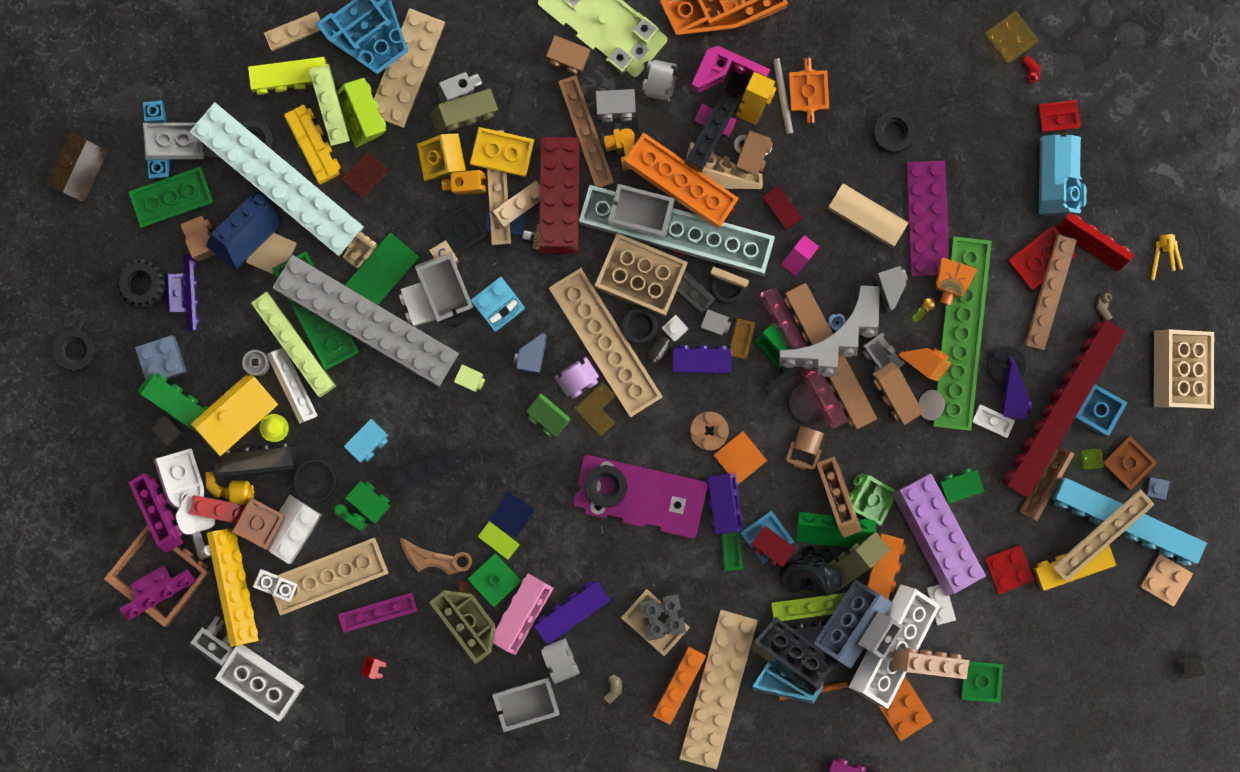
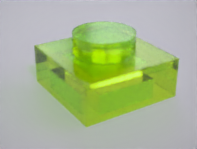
M1101 448L1081 451L1083 470L1103 468Z

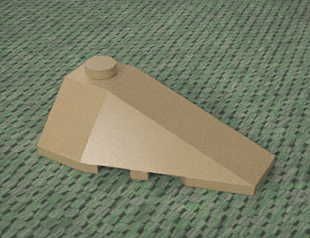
M690 142L686 159L695 143ZM713 152L702 170L704 175L723 188L762 189L763 187L761 173L757 175L735 166L736 164L729 161V157L724 156L722 158Z

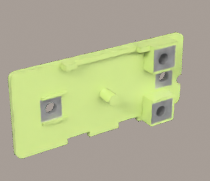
M538 0V5L563 26L567 23L578 32L576 37L592 50L597 48L608 57L606 61L622 75L627 71L631 76L638 77L645 69L644 63L651 61L667 42V37L659 31L656 25L639 12H636L623 0ZM645 27L647 28V31L642 32L641 28ZM641 48L643 53L638 55L636 49ZM621 56L623 60L618 61L616 58Z

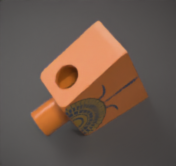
M942 257L939 261L935 287L936 290L943 292L940 303L951 306L954 296L962 298L977 269Z

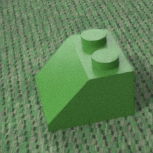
M541 393L526 411L529 414L527 418L535 425L539 422L544 427L542 431L549 437L552 435L557 437L571 420Z

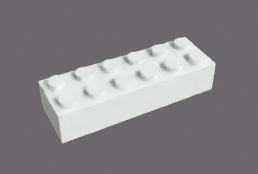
M900 585L892 601L893 604L886 614L904 626L902 632L884 660L867 650L848 687L872 703L887 709L907 673L892 669L894 651H905V648H913L918 651L940 607L939 604L918 590L904 585Z

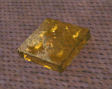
M1017 11L985 33L1007 64L1039 41Z

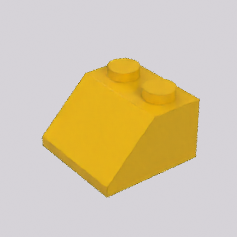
M441 134L417 144L424 181L451 176V173L466 171L458 134Z

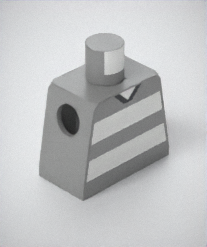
M464 72L440 82L436 93L441 103L473 94L474 87L482 84L478 74L469 77Z

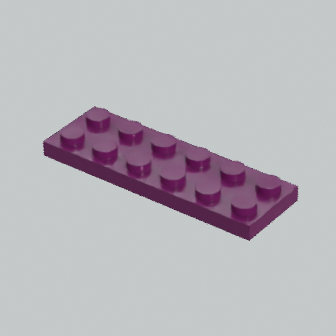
M945 161L907 162L911 277L937 276L940 259L942 257L949 259Z

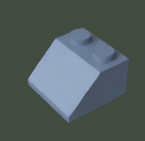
M541 334L519 350V354L515 353L514 366H517L516 369L518 371L541 374L547 339L546 334Z

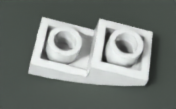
M260 569L253 587L291 602L298 584Z

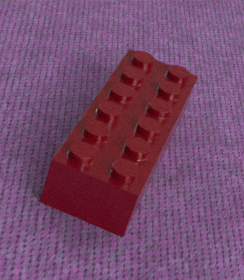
M541 137L540 254H578L579 137Z

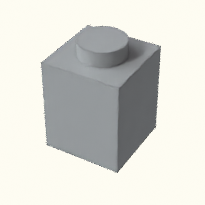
M707 309L700 329L722 337L723 332L727 334L731 323L728 322L729 317Z

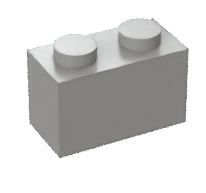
M878 611L858 644L884 660L904 626Z

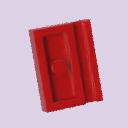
M1077 100L1038 105L1041 133L1080 128Z

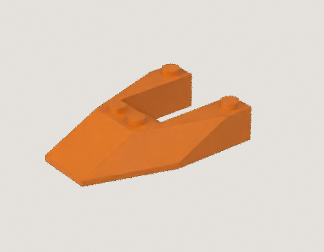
M660 0L676 35L738 28L775 14L788 6L787 0H749L747 2L745 0Z

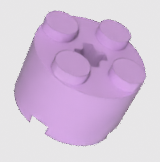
M587 357L583 358L585 362L580 363V361H577L563 370L560 378L558 375L554 377L566 397L571 396L574 399L582 393L581 389L586 386L590 388L598 383L597 378L599 375Z

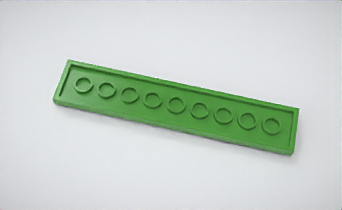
M953 237L950 260L976 268L977 271L962 298L954 296L951 306L945 305L940 351L949 356L947 360L952 364L937 382L936 391L942 394L945 400V407L941 416L933 420L932 427L965 431L972 430L992 243L989 240Z

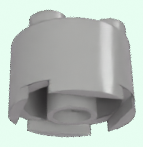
M659 60L648 62L647 72H649L648 79H644L642 87L646 97L670 102L669 96L672 97L677 76H674L673 73L674 70H678L677 64Z
M566 638L541 648V653L554 684L580 674Z

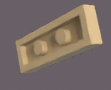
M316 11L265 32L264 34L271 51L322 32L316 25L320 21L318 12Z
M537 180L490 212L501 228L540 202L539 183Z

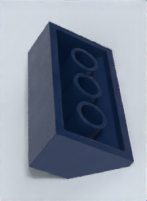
M257 189L211 233L206 247L236 270L282 225L273 202Z

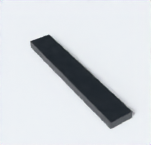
M734 72L684 164L702 172L739 105L750 80Z

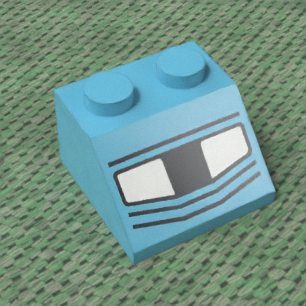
M502 277L498 278L471 300L495 332L525 309Z

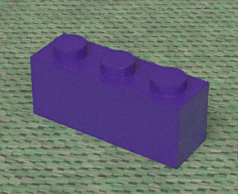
M678 345V349H673L674 373L731 374L732 350L728 349V346H716V349H708V346L698 345L697 349H689V345Z
M736 473L709 476L707 489L711 495L709 506L710 510L713 511L712 528L715 530V534L742 531L743 525Z

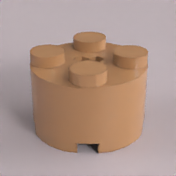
M715 412L701 413L693 420L690 426L692 442L699 449L705 451L720 448L728 438V424L721 415ZM705 427H712L714 429L712 431L714 435L711 436L709 434L706 436L704 434L706 432Z

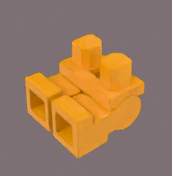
M627 128L622 129L620 132L619 129L613 130V135L604 136L606 152L617 150V154H623L624 150L625 156L621 157L623 171L630 170L623 162L635 146L634 132Z

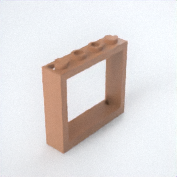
M148 525L104 578L131 601L136 599L132 588L117 576L151 534ZM179 546L172 550L201 572V574L167 616L155 606L145 610L147 614L164 627L171 623L210 574V571L207 569L209 566L205 562L195 560L192 557L194 554L187 548L181 549Z

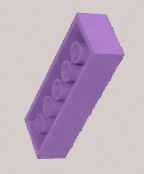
M932 474L926 475L892 493L946 596L955 594L986 576Z

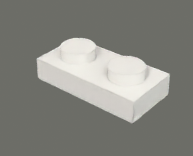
M981 404L972 420V423L1004 438H1008L1015 420L1004 417L1002 414Z
M940 584L927 587L929 598L940 605L935 615L936 625L955 621L956 618L950 596L945 595Z

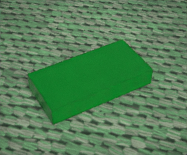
M740 531L722 533L721 543L724 571L743 570Z

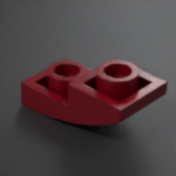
M776 186L763 196L786 229H789L802 219L779 186Z

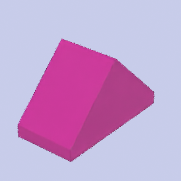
M804 235L781 266L796 277L819 246Z

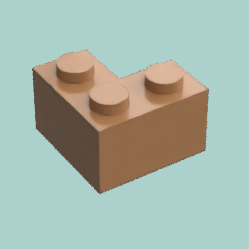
M203 216L181 224L186 237L185 242L193 259L199 262L215 255L206 247L211 235L210 230L213 229L209 219L205 220Z

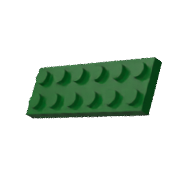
M307 251L295 256L314 267ZM288 261L272 268L277 279ZM289 300L325 371L360 353L349 334Z

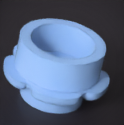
M833 314L829 317L828 326L831 330L837 332L847 321L842 314Z

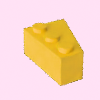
M754 72L735 116L756 125L766 103L770 105L777 89L774 87L775 81Z

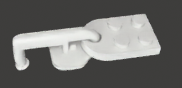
M192 449L154 459L165 497L172 507L178 509L175 518L179 529L183 534H191L199 559L204 560L210 557L209 545H204L200 531L213 527L215 519L189 514L192 496H204V486Z

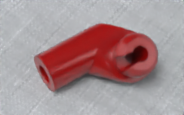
M1027 55L1021 63L1028 68V81L1036 83L1040 79V66Z

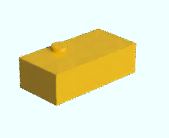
M247 373L194 420L191 425L214 452L221 456L278 404L253 375Z

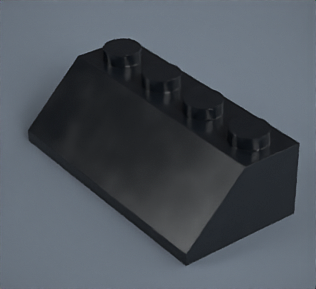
M289 443L277 444L278 448L270 449V445L258 446V450L251 451V447L239 448V452L232 453V449H229L221 456L215 455L214 477L225 478L296 470L294 447H289Z

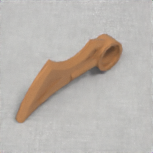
M400 538V543L407 559L418 572L427 567H438L450 575L466 571L472 565V558L466 552L457 553L455 556L422 549ZM460 556H464L468 560V564L465 567H460L457 564Z

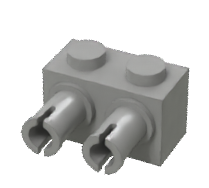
M215 616L207 629L201 628L189 646L221 669L233 652V649L230 647L228 634L222 641L216 638L218 632L225 625V621L221 620L216 625L220 617Z

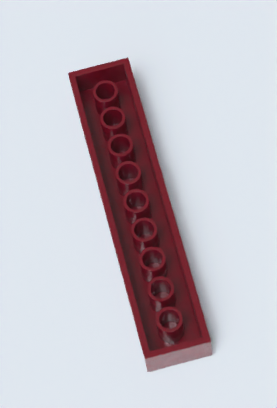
M1107 319L1093 325L1090 330L1091 337L1088 340L1085 339L1080 347L1082 350L1081 354L1075 356L1070 364L1072 366L1071 371L1066 372L1061 379L1063 383L1061 388L1056 389L1052 394V403L1044 408L1041 414L1043 415L1042 420L1036 422L1032 429V432H1034L1032 437L1027 438L1022 446L1024 449L1022 454H1018L1012 463L1014 465L1013 469L1005 474L1002 480L1005 482L1003 487L1022 498L1029 497L1126 332L1124 329Z

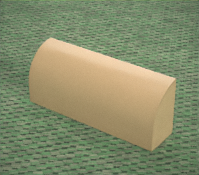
M845 184L841 185L828 207L829 211L891 248L896 245L908 224L904 219Z

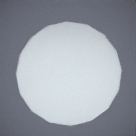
M928 390L923 393L918 403L923 411L921 416L927 420H935L941 416L945 407V400L941 393L935 390Z

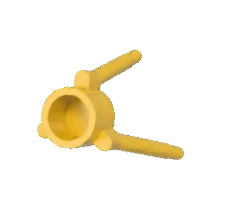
M1175 235L1159 236L1160 241L1156 242L1151 280H1155L1161 248L1163 252H1169L1172 271H1175L1174 253L1179 269H1183Z

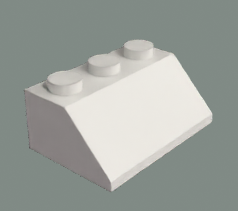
M289 495L279 513L285 516L267 550L286 563L292 564L322 517V514Z

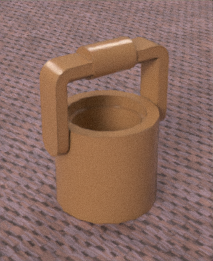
M800 426L795 442H791L786 458L787 462L794 464L796 468L815 470L822 451L819 447L824 433ZM793 448L816 455L813 466L797 459L796 461L790 459Z

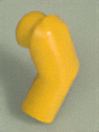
M205 472L206 489L214 497H223L225 495V487L215 483L214 472Z

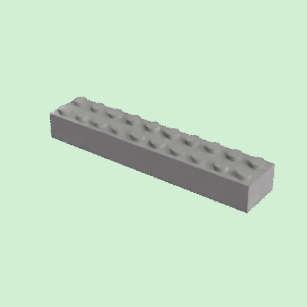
M294 255L291 256L273 286V290L438 388L459 355L458 352Z

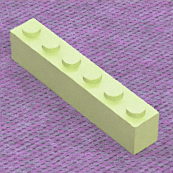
M265 292L254 300L251 304L315 393L322 397L335 388L334 382L272 296Z

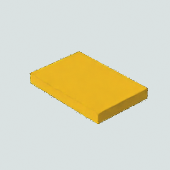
M478 127L470 165L526 177L535 139Z

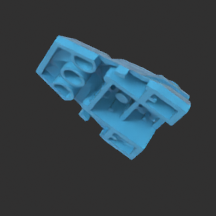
M352 0L335 14L330 13L316 23L330 42L376 74H379L408 52L391 0Z

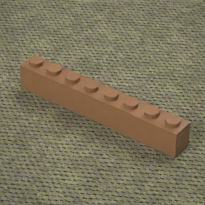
M806 283L784 294L786 297L783 299L788 309L791 308L795 315L792 318L797 326H801L803 330L801 335L806 343L809 342L812 346L833 335ZM838 355L837 375L828 377L830 381L828 386L833 394H837L839 398L837 403L841 411H846L848 415L846 420L850 428L854 427L857 430L876 420L877 417L845 356Z

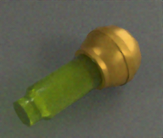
M932 298L924 299L922 307L913 315L911 320L915 323L919 321L927 311L929 312L934 309L935 301Z

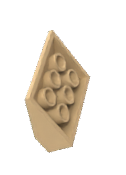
M617 233L596 281L595 289L666 317L688 262Z
M1170 329L1154 331V407L1214 408V332Z

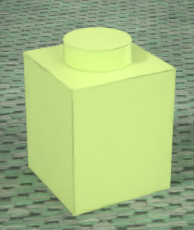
M461 365L454 382L476 392L477 389H482L485 379H483L484 375Z

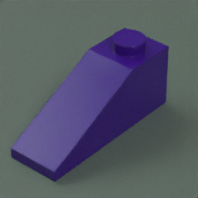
M1009 356L1002 413L1004 417L1027 419V413H1031L1032 402L1028 399L1014 357Z

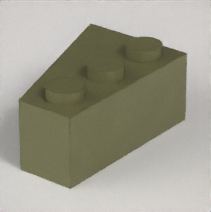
M487 89L438 104L429 115L436 134L440 135L456 130L464 125L475 124L481 119L483 121L489 120L494 117L498 107L491 89Z
M874 532L860 544H854L848 549V553L844 551L837 557V561L833 559L828 563V567L838 569L843 575V584L837 591L869 570L890 551V548L877 532Z

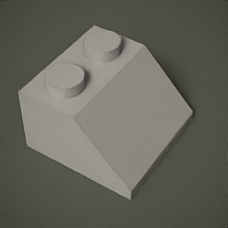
M900 266L880 272L875 276L877 286H880V295L887 313L895 308L908 280L906 271L904 269L901 270Z

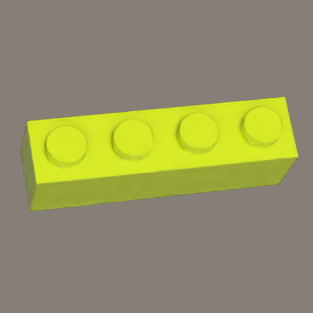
M319 57L250 66L248 70L251 90L256 92L257 95L267 94L269 90L284 92L287 91V88L292 87L295 90L305 89L307 85H313L310 69L326 65V59Z

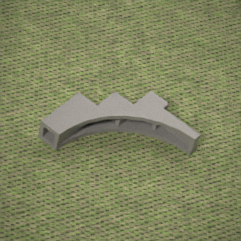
M880 286L860 287L859 299L854 312L848 321L832 336L809 347L795 350H780L779 366L786 368L804 367L806 369L815 367L818 368V375L825 377L837 375L838 355L845 357L857 356L859 335L864 337L878 336Z

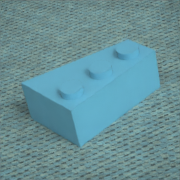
M769 662L753 685V690L810 704H814L823 689L822 684L817 692L812 695Z

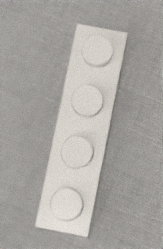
M281 348L267 354L299 424L317 417L318 415L285 349Z

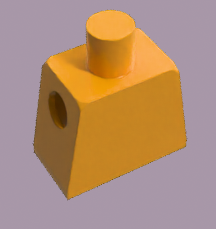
M481 170L451 173V179H442L443 191L452 190V193L456 195L488 193V177Z

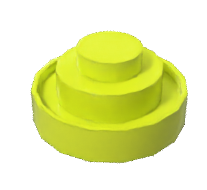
M278 414L266 416L260 424L261 435L270 442L283 440L289 431L286 419Z

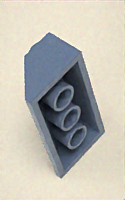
M855 579L813 644L847 667L852 668L864 649L858 643L878 611L886 615L893 603Z

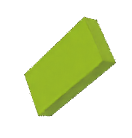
M490 521L478 535L481 540L507 560H509L520 545Z

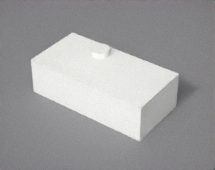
M244 645L235 647L215 678L278 722L284 718L304 688L302 684Z

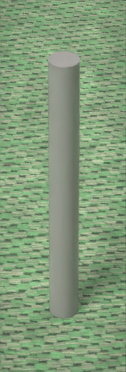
M780 58L773 59L786 135L793 134Z

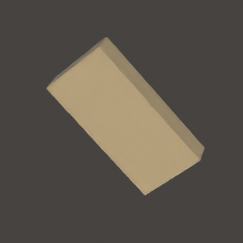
M714 266L710 273L713 277L744 289L749 282L747 279Z

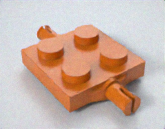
M804 58V70L789 72L791 111L806 112L807 123L810 124V122L815 123V111L829 109L827 70L816 71L812 69L811 58H808V65L807 58Z

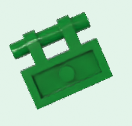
M338 504L335 506L334 512L337 516L360 531L365 530L368 525L364 522L366 520L365 517L358 513H349L345 505Z

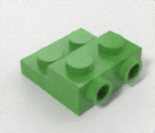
M861 473V475L855 478L853 482L855 487L852 493H849L855 512L869 520H876V524L882 526L895 500L892 493L896 492V490L867 474Z

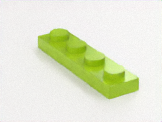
M846 593L772 602L773 620L775 617L781 621L833 614Z

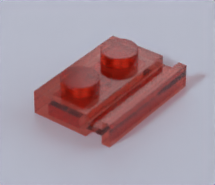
M368 151L342 180L363 199L388 173V170Z

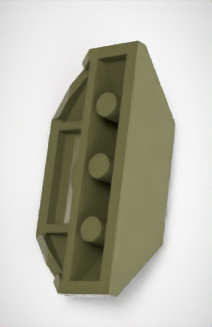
M444 590L429 602L475 664L491 653L496 625L473 594Z

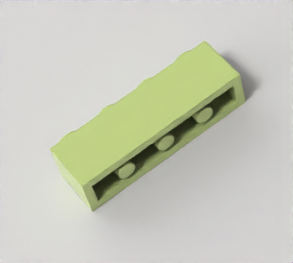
M329 64L311 68V79L331 146L350 141Z

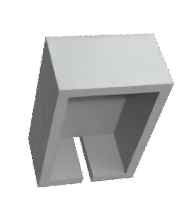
M618 184L613 200L615 205L612 204L608 219L609 225L665 239L675 203L674 198Z
M451 252L415 266L437 322L453 316L452 309L454 308L457 314L473 308Z
M549 677L493 693L497 712L503 711V713L499 714L503 732L560 715Z

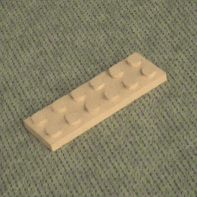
M409 8L401 28L408 52L385 69L374 97L379 106L380 116L385 122L405 128L444 28V21Z
M376 538L369 539L278 575L298 584L291 602L273 596L280 616L389 574Z

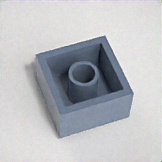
M171 335L135 347L145 380L151 372L155 375L160 373L167 380L187 373L175 336Z

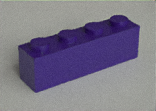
M590 581L583 586V592L580 594L575 592L567 598L568 602L562 606L559 603L551 609L552 614L547 617L544 614L535 620L537 624L534 627L547 645L610 601V598L598 581L595 583Z

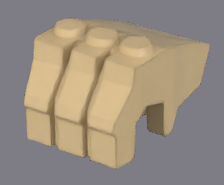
M360 231L347 246L343 259L356 269H359L378 245Z

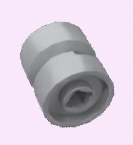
M251 350L243 357L242 364L244 369L254 376L265 375L270 369L271 363L267 355L259 350Z

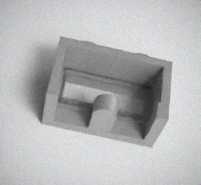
M883 333L863 346L864 351L862 353L868 361L872 360L876 365L873 367L875 372L890 362H893L898 368L905 364L904 361H900L895 354L894 348L884 339L883 336L885 335Z

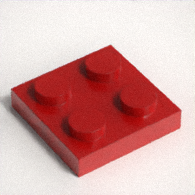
M1021 545L984 558L998 594L1035 581Z

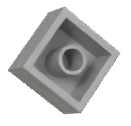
M634 89L596 91L597 120H601L602 123L613 122V119L628 122L635 118Z

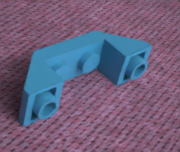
M163 101L143 102L144 121L146 123H167ZM147 159L149 179L169 177L170 159Z

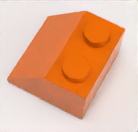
M929 348L912 350L899 354L900 357L926 377L937 382L952 364L947 360L949 356L936 348L934 350Z

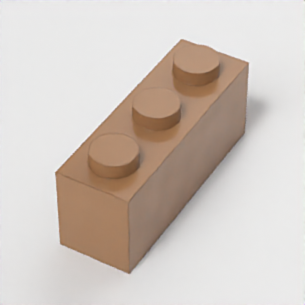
M890 362L873 373L876 379L873 382L879 391H883L884 396L882 398L886 405L891 406L893 409L891 414L896 421L899 420L905 425L923 414L898 366Z

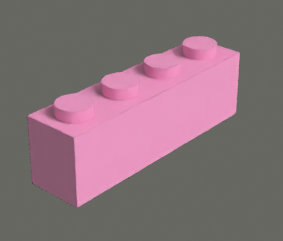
M527 574L522 580L518 592L513 596L509 608L503 614L501 622L495 629L493 643L505 651L516 655L554 588L540 579Z

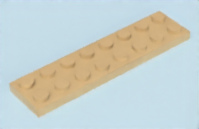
M582 268L549 287L552 295L630 418L663 398Z
M720 610L679 759L717 769L758 620Z

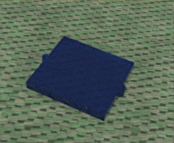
M508 492L490 521L501 527L502 531H507L517 538L535 509L524 503L523 499L519 500Z

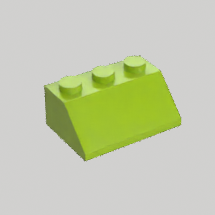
M365 77L346 83L337 91L347 129L355 148L380 137L386 131L385 120L380 116L378 103L373 99L371 86L366 82Z

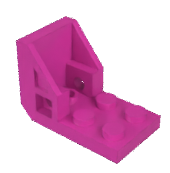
M716 46L707 49L692 82L690 91L698 94L723 82L730 67L733 68V72L739 75L746 74L751 77L754 72L768 77L770 69Z

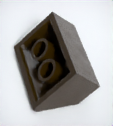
M69 132L45 185L85 203L109 151Z

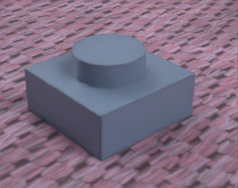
M1149 477L1146 495L1166 500L1170 481Z

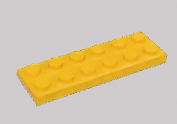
M233 528L207 533L230 647L259 641L253 617L254 612L250 602V593L246 583V574L242 564V555L238 545V536L232 532Z

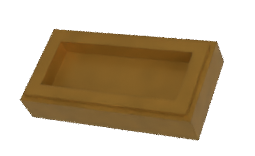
M736 319L729 348L732 350V357L747 360L755 322Z

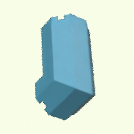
M1048 135L1040 138L1039 215H1065L1069 212L1078 214L1081 212L1079 210L1080 207L1085 206L1087 188L1085 184H1081L1079 181L1082 179L1080 176L1081 137L1066 135V137Z

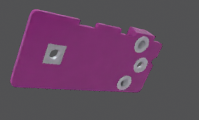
M586 455L583 459L578 485H580L581 489L575 493L574 505L585 508V514L606 519L607 515L623 518L624 523L645 527V524L660 526L663 532L695 538L708 485L700 480ZM598 466H614L626 478V495L616 506L602 507L601 510L597 511L595 504L588 499L585 492L587 475ZM602 477L598 480L596 488L599 494L609 496L615 491L616 485L610 477ZM679 501L681 508L676 509L674 503Z

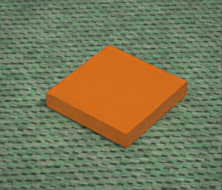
M744 431L713 455L728 474L736 473L737 485L767 461Z

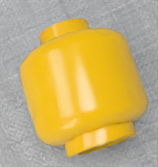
M232 480L229 486L225 487V498L231 503L246 505L250 497L254 498V487L246 480Z

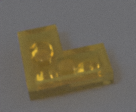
M603 382L575 408L600 436L605 434L615 424L602 409L616 395Z

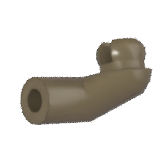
M1109 293L1101 294L1096 304V310L1103 320L1113 318L1107 309L1109 302L1112 300V296Z
M611 675L608 678L611 690L604 699L609 704L622 693V681L617 675Z

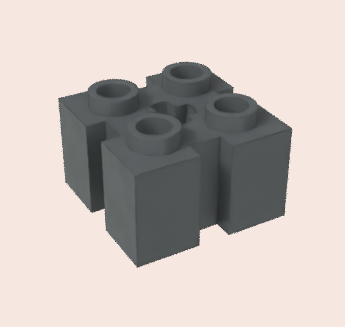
M678 594L662 597L663 602L657 604L655 599L640 602L643 618L648 617L649 624L645 625L648 641L664 638V632L670 631L671 636L686 633L683 616L678 617L677 610H681ZM661 612H665V615L668 614L669 616L665 623H662L661 620L658 621Z

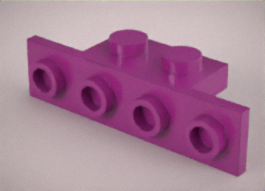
M163 565L130 584L136 599L119 609L130 620L145 610L154 607L164 599L171 597L178 591L189 587L196 580L188 569L171 578L167 568Z

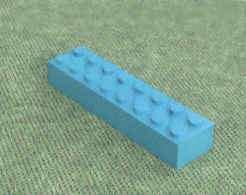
M1067 478L1060 479L1050 500L1054 501L1053 505L1061 509H1072V514L1079 517L1087 516L1089 517L1088 521L1096 525L1103 523L1123 505ZM1143 514L1123 532L1124 538L1137 542L1139 540L1142 542V546L1151 550L1157 548L1159 549V554L1168 558L1176 557L1177 562L1186 566L1198 564L1207 545V542L1146 514Z

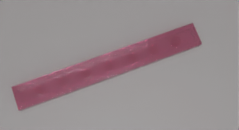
M777 288L762 292L759 296L788 350L808 347ZM798 367L830 428L834 429L847 423L848 419L823 375H818V368L806 369Z

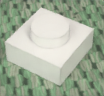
M676 315L662 327L664 332L674 342L689 329Z

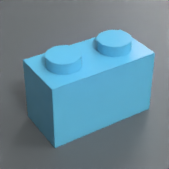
M370 419L344 447L360 463L364 461L367 463L375 455L373 451L377 447L381 449L388 442L386 438L389 435L374 420Z

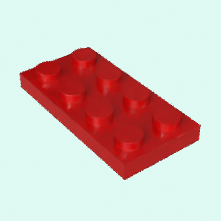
M1069 212L1056 227L1061 235L1076 239L1078 246L1117 272L1129 263L1134 256L1127 247L1120 246L1114 242L1113 238L1103 235L1095 226L1085 223L1076 214Z

